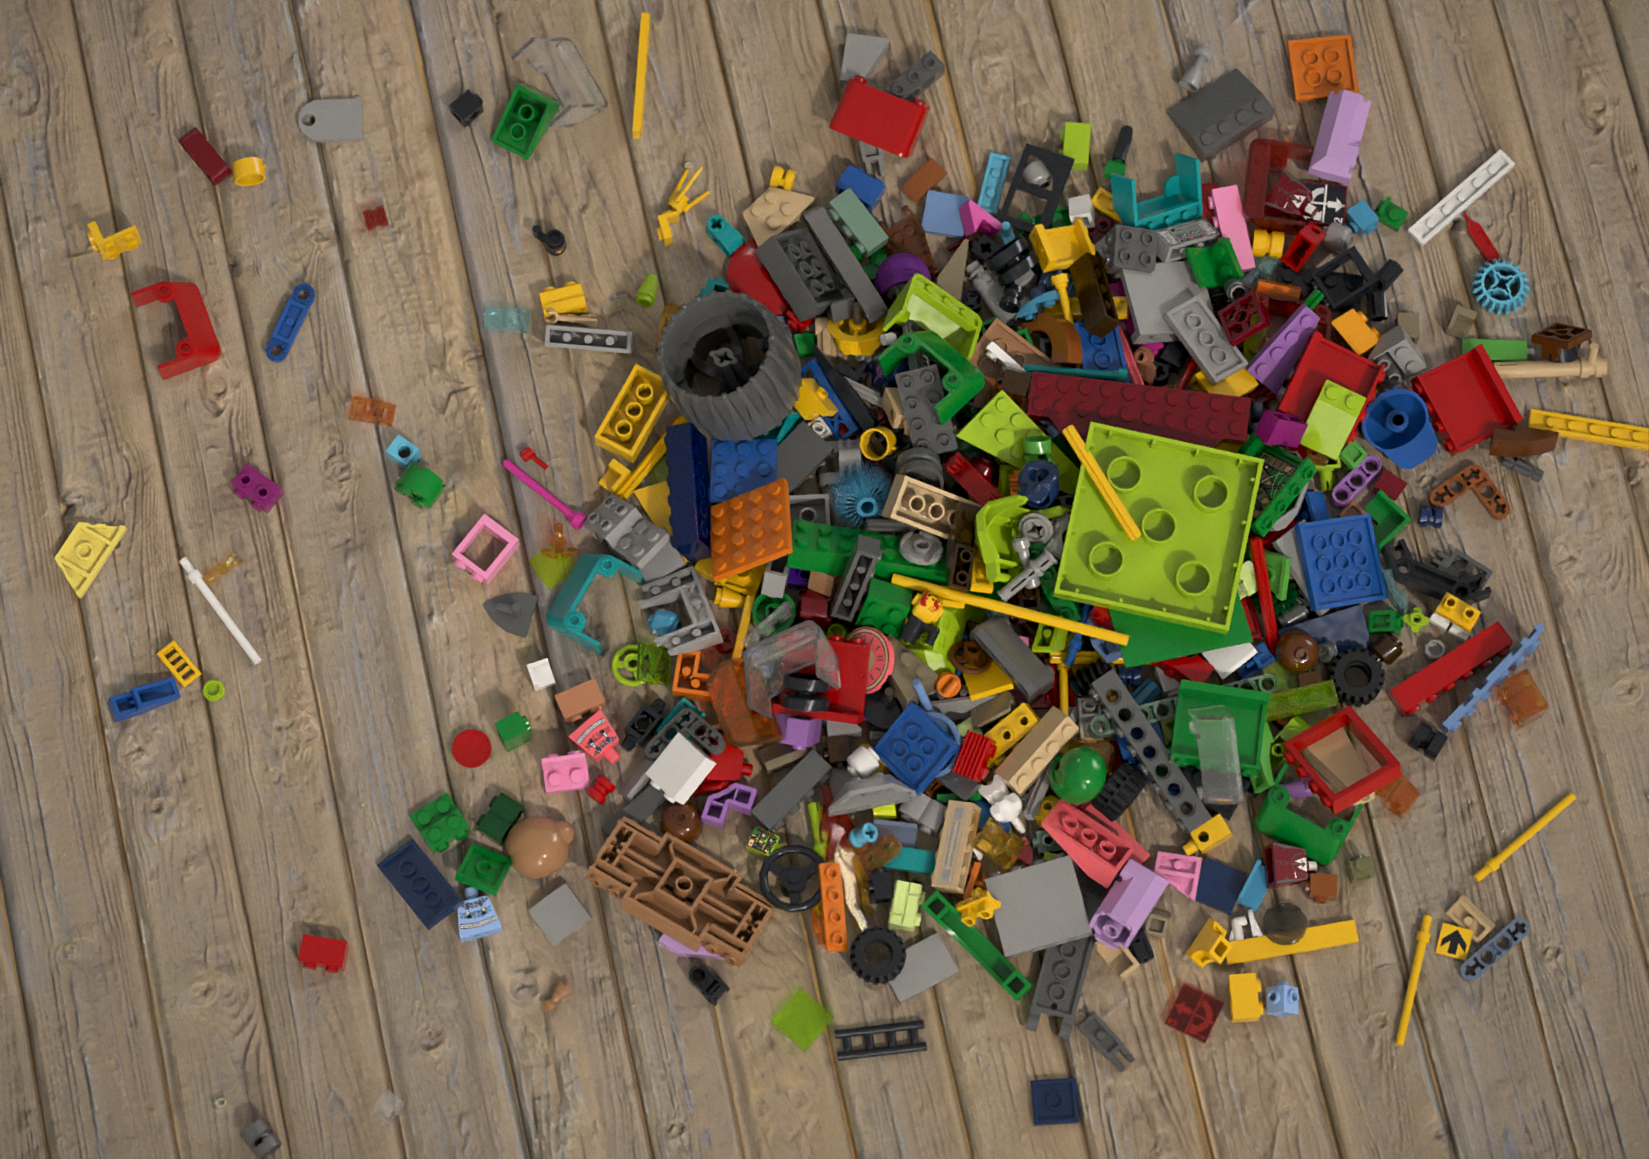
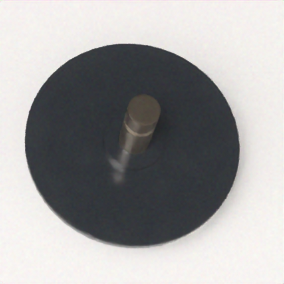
M885 681L881 689L866 694L864 717L876 727L889 729L903 710L898 699L894 697V690Z

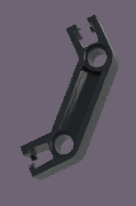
M1404 539L1398 540L1397 545L1394 547L1395 551H1400L1402 557L1398 560L1394 559L1390 548H1392L1391 543L1383 546L1381 553L1392 578L1397 583L1440 601L1446 592L1468 605L1490 597L1492 591L1489 586L1485 590L1475 593L1471 590L1472 586L1476 584L1482 585L1486 581L1483 572L1461 580L1414 560ZM1398 567H1406L1408 573L1399 572ZM1462 591L1466 597L1460 598L1455 592Z

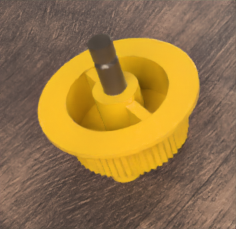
M859 302L852 304V318L835 323L829 319L827 325L828 332L835 338L836 346L841 350V354L870 356L881 345L880 336L885 333L882 328L886 316L869 324L861 312V304Z

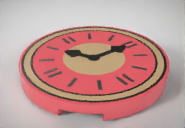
M860 627L853 630L844 640H851L852 637L863 638L866 643H871L866 694L881 689L888 675L892 674L894 649L892 643L888 641L881 630L871 627Z

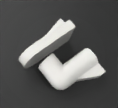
M1248 909L1253 937L1263 936L1256 922L1253 909ZM1245 915L1231 920L1230 942L1244 939L1242 926L1249 925Z

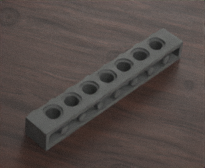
M1110 670L1089 684L1091 688L1089 690L1090 695L1095 701L1099 700L1103 706L1101 708L1103 715L1107 720L1111 719L1115 724V727H1113L1115 733L1120 739L1124 738L1128 744L1125 746L1132 757L1136 756L1140 762L1138 764L1140 771L1144 776L1148 775L1152 780V783H1150L1152 789L1157 795L1161 794L1165 800L1162 802L1169 813L1173 812L1177 818L1175 823L1180 831H1185L1187 834L1191 833L1212 819L1179 767L1174 762H1169L1170 754L1115 670ZM1108 691L1116 693L1117 699L1114 703L1106 699ZM1121 709L1129 713L1127 721L1119 719L1118 713ZM1133 728H1138L1141 731V738L1139 740L1131 737V730ZM1146 746L1153 749L1154 755L1151 759L1143 755V749ZM1158 765H1162L1166 769L1164 777L1156 775L1155 769ZM1170 784H1175L1178 787L1176 796L1168 793V786ZM1183 802L1190 805L1191 810L1188 815L1180 811V805Z

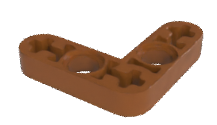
M1478 465L1466 467L1435 488L1428 498L1432 508L1436 506L1445 508L1471 490L1493 519L1503 520L1510 512V505L1485 471ZM1470 471L1472 473L1477 472V480L1473 477L1466 484L1465 479L1469 477ZM1458 482L1461 484L1462 490L1454 492L1451 490L1450 484ZM1488 487L1492 490L1493 495L1489 498L1483 497L1481 489ZM1445 491L1448 495L1443 498L1442 503L1434 501L1435 495L1440 497ZM1495 497L1498 498L1495 502L1498 507H1504L1503 514L1501 512H1495L1497 507L1494 504V502H1492L1495 499Z

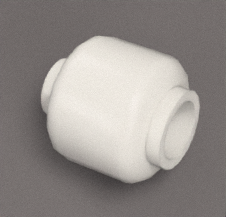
M860 746L847 757L849 765L847 770L853 777L859 776L862 779H867L879 768L878 760L880 758L869 746L866 748Z

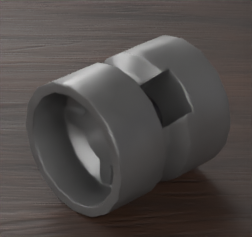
M264 1118L255 1121L240 1134L246 1145L252 1146L251 1151L257 1159H266L283 1144L275 1133H270L271 1127Z

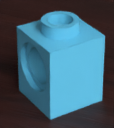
M399 434L386 450L387 457L403 469H406L411 461L419 463L421 460L420 449ZM402 451L411 452L407 458L400 457Z

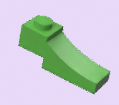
M1268 722L1264 724L1260 758L1261 769L1258 775L1250 777L1255 793H1262L1275 785L1270 765V745L1274 743Z

